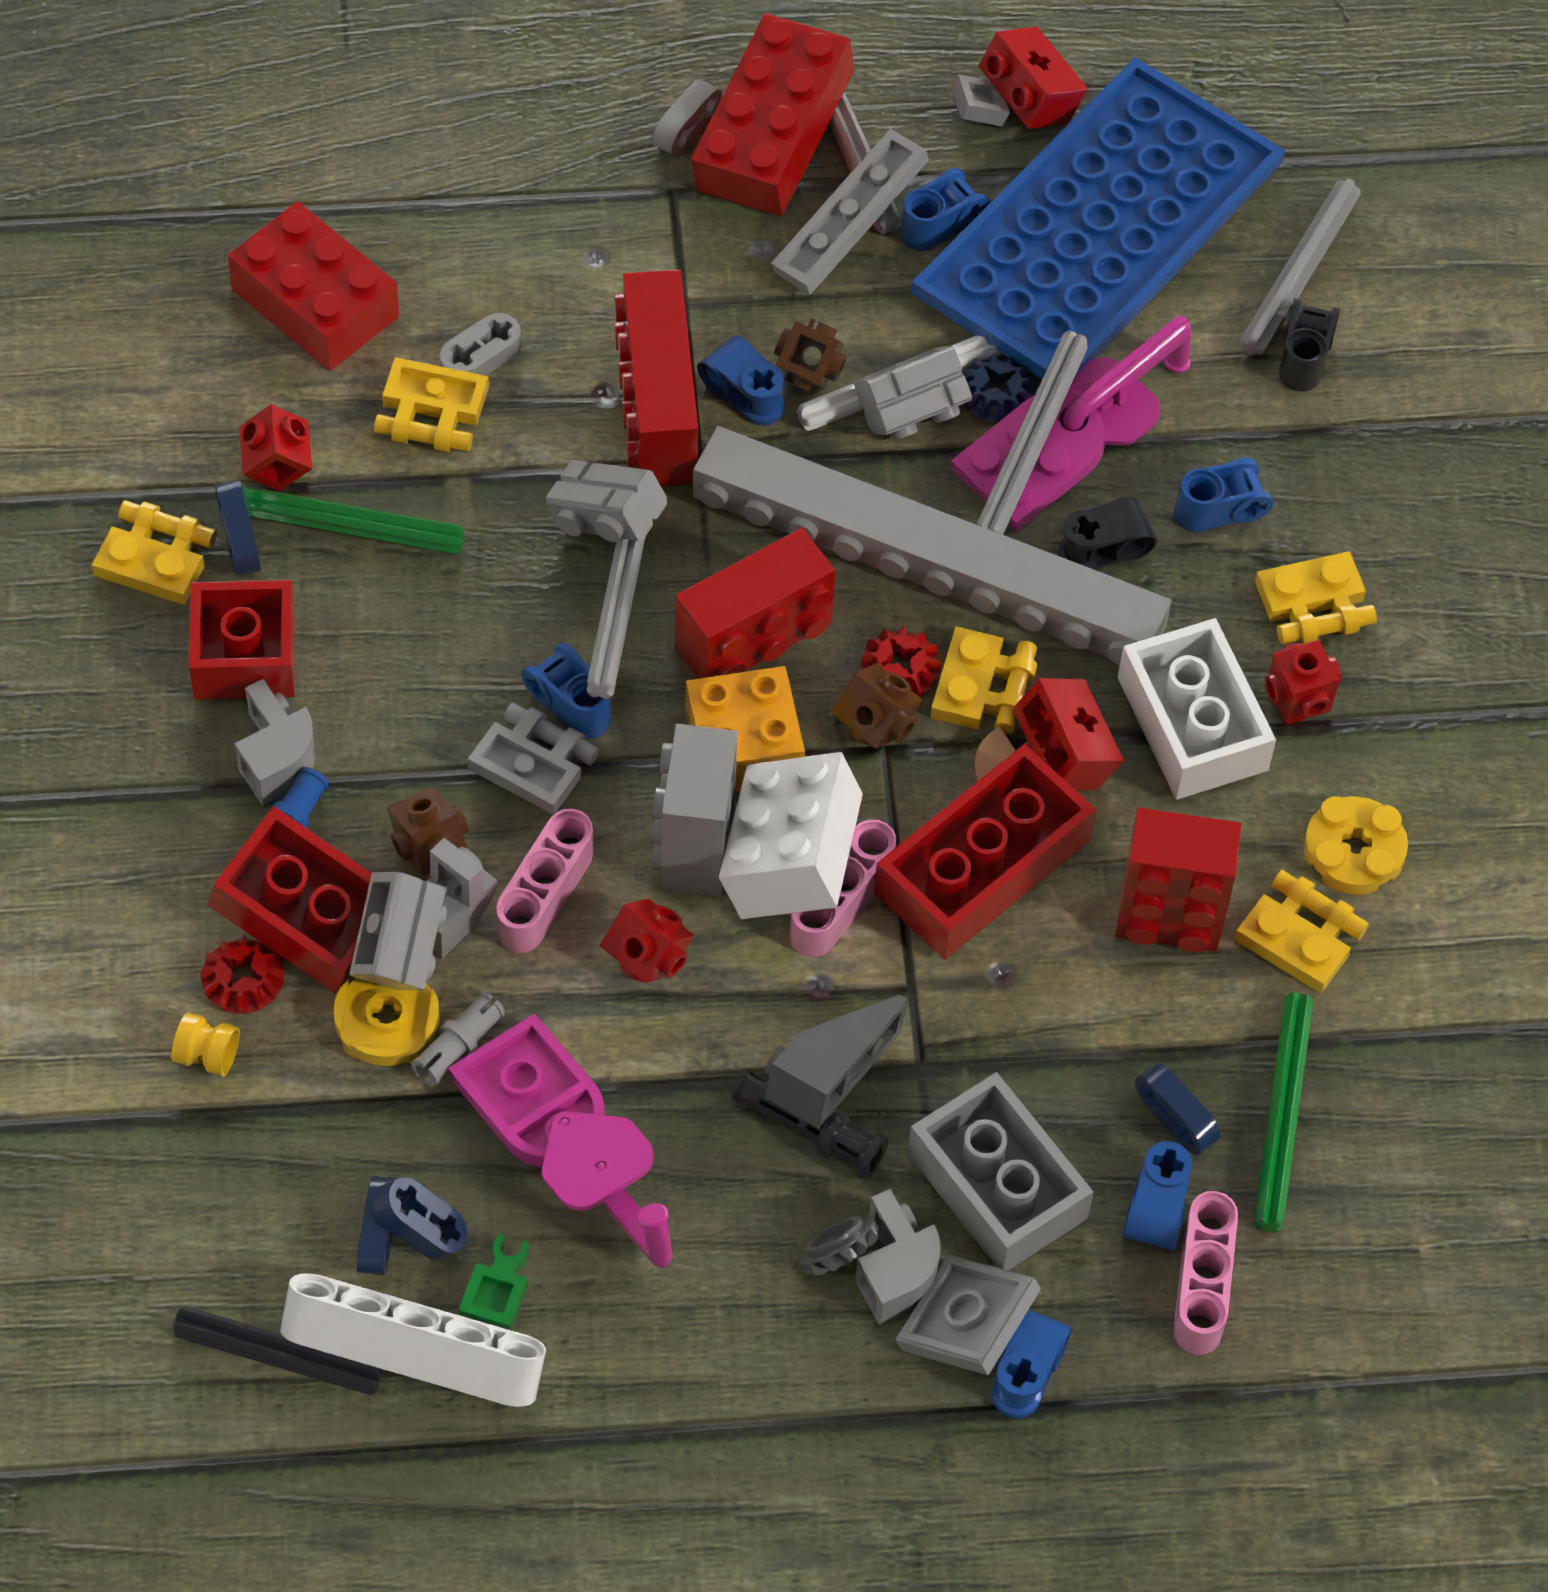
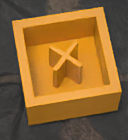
M786 666L686 681L685 714L688 725L738 731L735 793L741 791L747 765L805 757L804 744Z

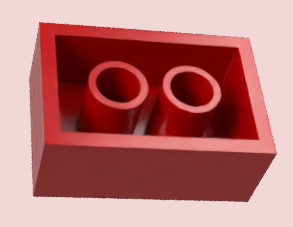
M296 201L227 255L232 290L329 371H332L399 317L397 282L299 201Z
M802 527L676 594L674 648L697 679L745 672V670L762 661H773L793 644L805 638L813 639L821 635L832 623L836 570Z
M273 806L213 884L207 906L336 994L350 976L372 873Z
M1137 807L1122 880L1115 937L1128 938L1131 942L1141 945L1162 943L1179 946L1181 949L1189 952H1203L1206 950L1217 952L1236 877L1242 823Z

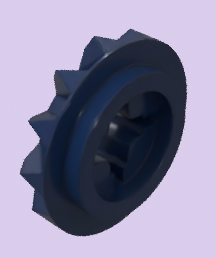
M993 352L986 360L981 361L975 358L971 366L967 370L962 371L972 395V400L963 405L969 412L983 420L1000 422L1027 399L1035 396L1036 381L1032 380L1027 366H1019L1013 360V357L1008 360L998 359ZM993 379L998 384L1004 381L1007 382L1006 391L1002 392L998 388L989 390L990 380Z

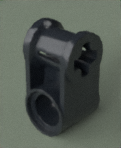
M1294 298L1284 337L1286 341L1279 368V377L1288 388L1305 392L1318 386L1322 378L1328 350H1331L1341 308L1333 307L1329 311L1303 305L1301 299Z
M1121 497L1104 505L1077 510L1071 513L1065 520L1063 528L1064 538L1059 544L1057 555L1095 570L1120 562L1135 561L1146 556L1155 548L1157 538L1139 501L1135 497Z

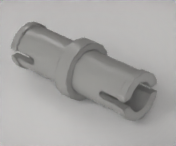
M481 992L455 1021H446L439 1028L440 1036L419 1057H416L411 1062V1067L419 1078L428 1070L429 1075L423 1082L430 1086H436L440 1079L448 1072V1067L458 1062L462 1057H466L477 1050V1042L498 1020L505 1016V1010L498 1000L488 1009L489 1006L487 1004L493 998L491 994Z

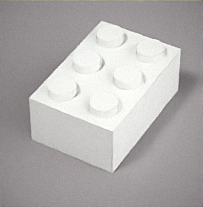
M1216 618L1123 646L1117 678L1176 800L1269 771L1276 739Z
M842 752L747 765L719 874V879L741 919L837 908L863 795Z

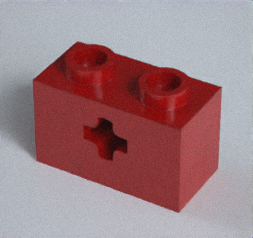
M1037 26L997 31L978 65L1028 129L1069 123L1088 90Z
M1039 678L1013 707V711L1032 751L1075 790H1097L1124 762L1085 679Z

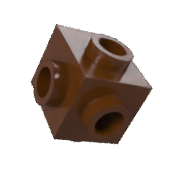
M811 318L808 326L795 321L792 330L785 328L774 351V354L779 356L776 366L787 371L784 380L809 392L813 383L825 388L828 379L836 382L847 359V355L841 353L844 344L834 339L838 330ZM811 347H816L821 352V359L816 365H808L804 360L806 350Z
M877 663L854 673L830 712L850 727L851 734L857 740L876 749L894 740L899 743L908 736L917 722L913 715L923 700L911 691L910 684L903 677L888 672Z
M433 786L387 807L394 833L390 835L397 855L402 862L410 860L422 876L430 873V851L443 838L447 839L458 849L460 847L467 848L463 835L469 832V827L461 809L456 804L450 807Z

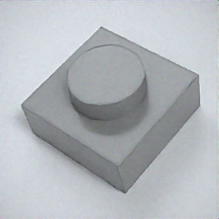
M958 74L951 90L961 119L977 124L986 123L1003 126L1010 112L1006 100L993 84L986 79Z

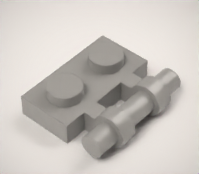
M512 702L506 709L503 719L515 726L514 729L511 731L494 722L468 757V769L554 815L581 779V768L569 761L576 758L591 766L597 759L600 749L585 741V734L570 727L565 730L546 720L547 715L534 707L527 710ZM539 738L554 746V748L549 751L531 740Z

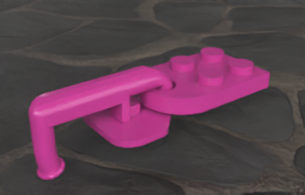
M1178 316L1171 320L1121 362L1108 357L1091 360L1073 380L1008 523L1016 532L1093 471L1101 460L1105 445H1130L1155 426L1160 417V403L1157 397L1138 379L1162 360L1165 367L1175 373H1182L1190 368L1191 325L1186 317ZM1035 396L1019 405L951 460L952 470L985 502H987Z
M535 1013L448 1067L450 1080L508 1150L521 1161L536 1167H542L544 1183L564 1206L572 1210L586 1211L602 1204L653 1265L664 1268L671 1263L672 1246L667 1222L669 1211L666 1206L653 1203L641 1209L625 1190L626 1187L642 1178L651 1169L654 1155L650 1142L631 1120L624 1117L605 1115L603 1098L596 1084Z

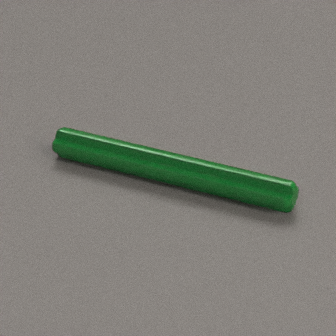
M242 486L250 517L453 554L460 553L463 546L464 528L461 525Z
M1297 992L1289 993L1284 1002L1253 1223L1258 1230L1272 1233L1279 1232L1284 1223L1314 1003L1310 995Z

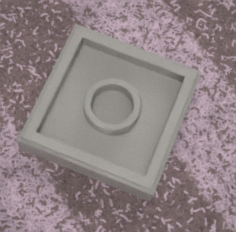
M948 1255L938 1270L931 1287L920 1299L895 1341L904 1352L989 1375L1041 1288L1034 1277Z

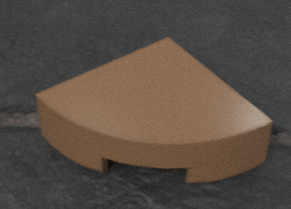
M1001 727L990 732L977 749L974 761L975 783L1015 752Z

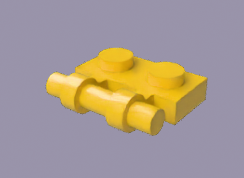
M395 357L382 394L383 407L396 409L397 413L395 417L377 414L374 433L391 436L392 441L408 444L409 440L434 445V450L450 453L451 449L469 452L473 433L456 430L458 422L477 426L489 389V378L485 375ZM415 414L440 418L438 426L413 421Z
M126 500L123 501L118 514L119 519L134 523V526L130 532L111 527L92 563L93 575L185 605L190 596L191 582H197L205 567L203 556L191 551L195 544L212 548L217 538V530L201 525L200 519L184 515L181 519L160 512L159 506L148 502L138 505ZM154 530L175 537L172 545L150 539Z
M1350 551L1257 571L1255 584L1270 622L1288 618L1290 620V623L1277 626V635L1281 644L1298 641L1303 645L1318 640V636L1340 632L1345 636L1358 633L1360 627L1377 623V614L1373 605L1358 608L1353 605L1364 601L1366 590ZM1328 609L1332 611L1331 614L1313 617L1311 614Z
M955 626L932 704L930 718L979 730L983 714L997 717L995 729L1001 727L1004 734L1013 733L1018 720L1013 707L1024 696L1027 683L1032 682L1035 677L1037 663L1034 658L1037 646L1029 641H1020L1015 654L1009 657L1001 655L1004 638ZM994 677L1007 680L1005 691L1001 693L990 691Z
M1281 870L1275 877L1271 887L1286 895L1287 898L1280 904L1263 894L1236 930L1234 940L1321 994L1347 960L1351 947L1338 940L1337 937L1344 931L1355 939L1360 940L1365 934L1369 923L1355 915V908L1342 900L1336 903L1314 889L1316 884L1303 876L1297 879L1286 871ZM1303 907L1326 920L1321 929L1298 915Z

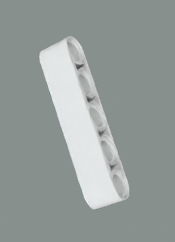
M299 1274L290 1279L280 1329L282 1336L293 1343L514 1407L531 1405L536 1400L546 1353L544 1344L531 1336L316 1274Z

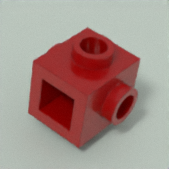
M270 404L239 426L244 476L281 491L312 470L308 420Z
M1320 640L1303 645L1301 643H1292L1273 654L1269 673L1265 676V688L1268 697L1276 705L1285 725L1330 712L1338 685L1341 683L1339 665L1333 656H1327Z
M648 898L624 904L599 946L621 963L620 968L627 976L636 981L648 983L666 977L671 978L682 969L688 959L686 949L695 935L682 925V919L676 912L665 906L657 905Z

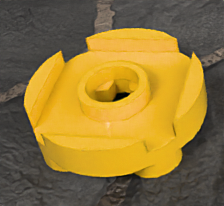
M1356 796L1330 797L1322 803L1321 809L1312 816L1304 839L1305 859L1310 868L1313 864L1315 870L1322 875L1321 881L1336 891L1352 895H1365L1378 891L1380 885L1387 883L1390 879H1392V882L1399 875L1407 855L1408 839L1406 831L1401 824L1402 817L1394 807L1383 805L1372 799ZM1356 837L1362 839L1368 847H1362L1360 854L1350 852V845L1342 841Z
M355 978L349 984L348 979L342 985L335 998V1028L345 1053L352 1058L360 1059L372 1065L394 1066L402 1063L410 1064L433 1042L439 1028V1002L433 988L431 990L428 984H425L424 991L395 990L359 978ZM386 1005L393 1006L394 1014L400 1016L397 1020L388 1024L380 1023L379 1019L372 1017L373 1013H382Z

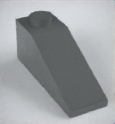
M896 995L799 1032L786 1048L779 1046L768 1060L765 1074L769 1075L765 1098L819 1129L900 1034L908 999L901 995Z

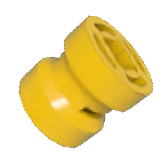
M187 1012L180 1021L174 1037L171 1052L172 1062L188 1067L195 1063L199 1065L203 1063L206 1072L225 1077L236 1056L240 1040V1028L223 1022L213 1027V1025L207 1023L205 1017Z

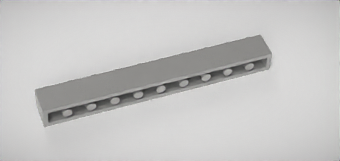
M718 425L693 469V497L701 500L711 508L728 510L745 517L755 525L769 526L787 534H791L803 527L816 545L834 551L845 560H857L880 569L889 577L903 578L926 587L936 595L950 596L971 604L982 613H994L1015 621L1026 630L1040 631L1063 640L1073 648L1087 649L1103 655L1119 666L1123 646L1162 635L1167 626L1172 599Z

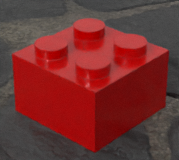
M292 580L191 582L189 672L194 700L247 699L245 688L261 679L265 681L274 695L280 692L285 698L295 697L296 611Z

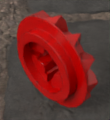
M904 625L898 631L888 632L883 628L878 637L873 640L868 639L861 656V670L878 663L888 672L903 677L910 684L911 691L917 696L930 690L940 674L941 662L937 645H932L927 641L924 632L918 635L908 632ZM893 651L899 653L903 658L911 657L909 663L910 674L899 663L891 665Z
M244 934L239 940L231 942L222 939L217 949L212 953L206 952L205 963L200 971L202 989L208 1000L219 1009L234 1014L253 1013L267 1007L279 995L285 977L280 955L261 942L249 940ZM252 961L250 967L253 977L250 979L243 976L232 985L234 978L230 968L241 969L245 964H249Z

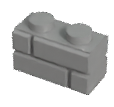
M952 346L937 347L854 381V387L860 403L864 407V414L873 435L889 434L891 441L918 432L916 423L932 417L933 423H939L961 414L958 406L971 401L972 395L966 378L961 372L962 367L955 348Z
M571 460L561 474V481H556L547 494L546 504L555 517L557 526L568 535L576 537L580 536L581 533L594 534L610 542H617L620 538L643 541L653 526L652 520H657L666 507L667 496L651 470Z
M372 872L350 976L375 982V984L395 990L424 991L425 984L431 978L435 969V957L432 952L436 934L446 919L447 910L443 903L446 887L422 881L420 878L405 873Z

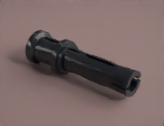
M747 1070L741 1075L734 1087L732 1100L739 1101L770 1118L777 1124L814 1142L819 1155L824 1158L834 1156L856 1168L858 1176L864 1180L868 1179L875 1172L886 1152L889 1142L888 1137L882 1134H878L875 1137L851 1124L849 1116L844 1113L830 1115L818 1129L766 1099L768 1081L755 1075L751 1070Z

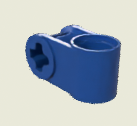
M951 168L942 173L938 178L918 189L912 190L906 195L899 230L900 238L911 249L918 251L932 249L942 241L964 230L990 204V200L984 194H977L965 182V174L959 168Z
M738 335L732 336L698 363V374L706 387L716 396L723 398L749 422L761 426L771 425L783 416L785 403L783 396L780 394L784 386L782 372L778 367L760 355L743 337Z
M1239 458L1226 464L1189 471L1183 477L1174 508V516L1178 524L1189 531L1203 532L1211 528L1238 522H1252L1265 516L1273 507V499L1268 492L1262 489L1257 477L1259 473L1257 462L1251 458Z
M561 642L554 647V654L536 667L528 666L522 670V680L535 700L542 706L547 707L568 728H574L585 734V738L598 737L609 728L611 722L610 698L604 699L600 696L593 698L588 694L587 679L590 667L569 644ZM588 704L594 705L592 707H582Z
M1163 1141L1156 1143L1148 1150L1138 1177L1136 1189L1133 1191L1122 1233L1123 1239L1170 1251L1175 1250L1186 1207L1184 1200L1192 1170V1159L1189 1152L1182 1145ZM1161 1169L1170 1171L1169 1178L1160 1176Z
M1030 1309L1027 1311L1005 1347L998 1364L991 1396L994 1406L1000 1413L1015 1419L1025 1418L1034 1413L1039 1406L1052 1373L1056 1371L1072 1332V1326ZM1016 1381L1023 1383L1021 1388L1014 1386Z

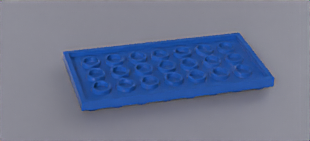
M1135 57L912 281L911 294L973 335L985 337L987 344L995 346L999 352L1007 357H1013V360L1022 367L1027 366L1030 372L1043 379L1063 334L1067 331L1082 334L1087 338L1088 349L1074 377L1075 379L1091 360L1099 356L1283 162L1285 150Z

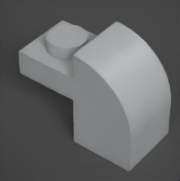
M261 679L245 688L248 712L259 728V731L234 744L238 770L262 806H265L286 795L298 776L301 767L313 769L315 743L312 720L307 708L304 707L292 713L285 697L280 692L274 695L265 681Z
M445 838L430 851L431 877L427 880L428 882L446 887L443 901L447 910L446 919L442 927L437 931L433 947V953L441 959L477 924L491 902L497 885V879L483 869L480 860L474 853L465 847L458 849Z
M891 1189L871 1197L869 1217L875 1220L880 1229L878 1238L883 1248L857 1259L855 1282L879 1325L885 1324L915 1309L920 1299L934 1282L940 1258V1238L935 1225L918 1231V1225L911 1209L906 1203L899 1205Z

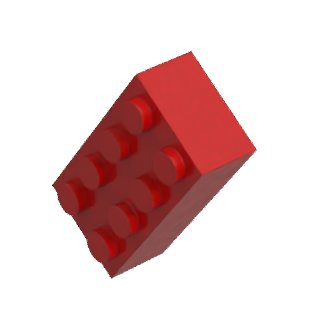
M764 13L691 157L698 192L783 217L855 71L849 37Z
M681 269L623 273V293H614L616 322H614L615 348L616 351L619 350L620 359L618 361L619 387L620 390H623L624 399L622 400L623 427L627 429V467L651 470L661 487L693 485V469L698 462V420Z
M1023 744L877 862L874 894L935 952L946 960L1087 844L1092 837L1097 809L1026 744Z

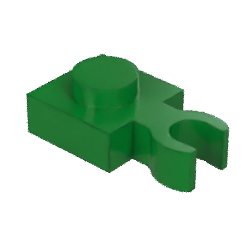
M501 1233L495 1238L493 1243L494 1262L492 1267L476 1263L458 1312L459 1316L512 1331L528 1288V1278L516 1275V1273L522 1270L528 1262L529 1244L528 1241L524 1240L521 1251L517 1255L506 1256L502 1253L505 1245V1234Z

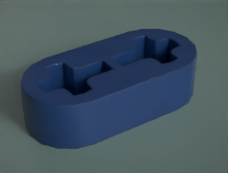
M240 480L215 485L218 507L236 576L261 571L258 550Z
M1157 1063L1136 1078L1135 1086L1142 1101L1187 1151L1194 1155H1199L1220 1139V1130L1212 1115L1168 1067Z
M371 1177L358 1246V1273L381 1276L386 1274L394 1233L378 1221L372 1202L378 1187L397 1178Z
M400 1177L381 1185L374 1193L372 1203L378 1221L424 1256L430 1259H440L456 1253L465 1245L467 1228L463 1217L456 1209L418 1181L410 1177ZM400 1208H402V1209L405 1210L406 1212L402 1213V1212L400 1211Z

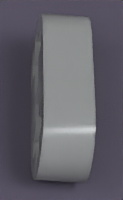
M701 79L695 80L660 119L653 134V145L674 157L683 152L710 122L722 98L721 90Z
M493 313L484 317L442 346L440 366L485 376L519 353L521 348L519 323L515 318L504 313ZM496 334L499 336L491 340V335ZM508 335V340L503 341L501 337ZM458 358L460 361L465 362L470 359V364L465 366L462 362H458L453 365V360Z

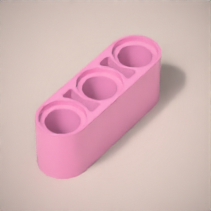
M563 809L556 812L549 819L499 897L496 905L497 934L501 945L508 951L527 953L541 943L589 867L593 858V826L590 818L582 811ZM566 838H574L580 842L568 845L560 841ZM548 877L555 881L550 884H540L535 880ZM516 917H524L530 920L525 924L510 922L511 919Z
M869 819L855 826L842 885H847L853 890L840 892L837 908L791 913L789 941L799 954L806 957L825 955L875 895L874 884L877 862L896 848V835L887 823ZM876 849L881 854L869 855L864 853L863 850ZM816 921L821 923L823 927L817 929L809 928L803 925V923Z
M1206 1191L1193 1200L1183 1236L1173 1330L1174 1338L1179 1347L1194 1355H1205L1212 1352L1219 1345L1229 1311L1238 1211L1234 1201L1226 1194L1218 1191ZM1210 1218L1220 1223L1223 1228L1211 1230L1204 1227L1199 1220ZM1198 1267L1210 1268L1217 1274V1277L1211 1279L1200 1277L1194 1269ZM1202 1316L1207 1318L1213 1326L1199 1328L1193 1325L1188 1318Z

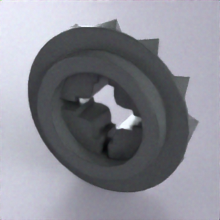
M853 1216L841 1220L821 1231L805 1245V1252L800 1256L799 1264L805 1274L823 1275L830 1270L836 1271L840 1266L851 1263L854 1258L864 1254L868 1247L874 1245L880 1229L872 1217L860 1218L859 1216Z

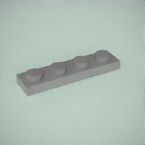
M890 128L772 261L771 265L775 274L811 295L929 161L926 149Z

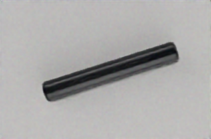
M189 1306L180 1307L174 1319V1335L178 1338L368 1395L376 1393L382 1380L383 1370L381 1368L302 1346L287 1340L282 1334Z

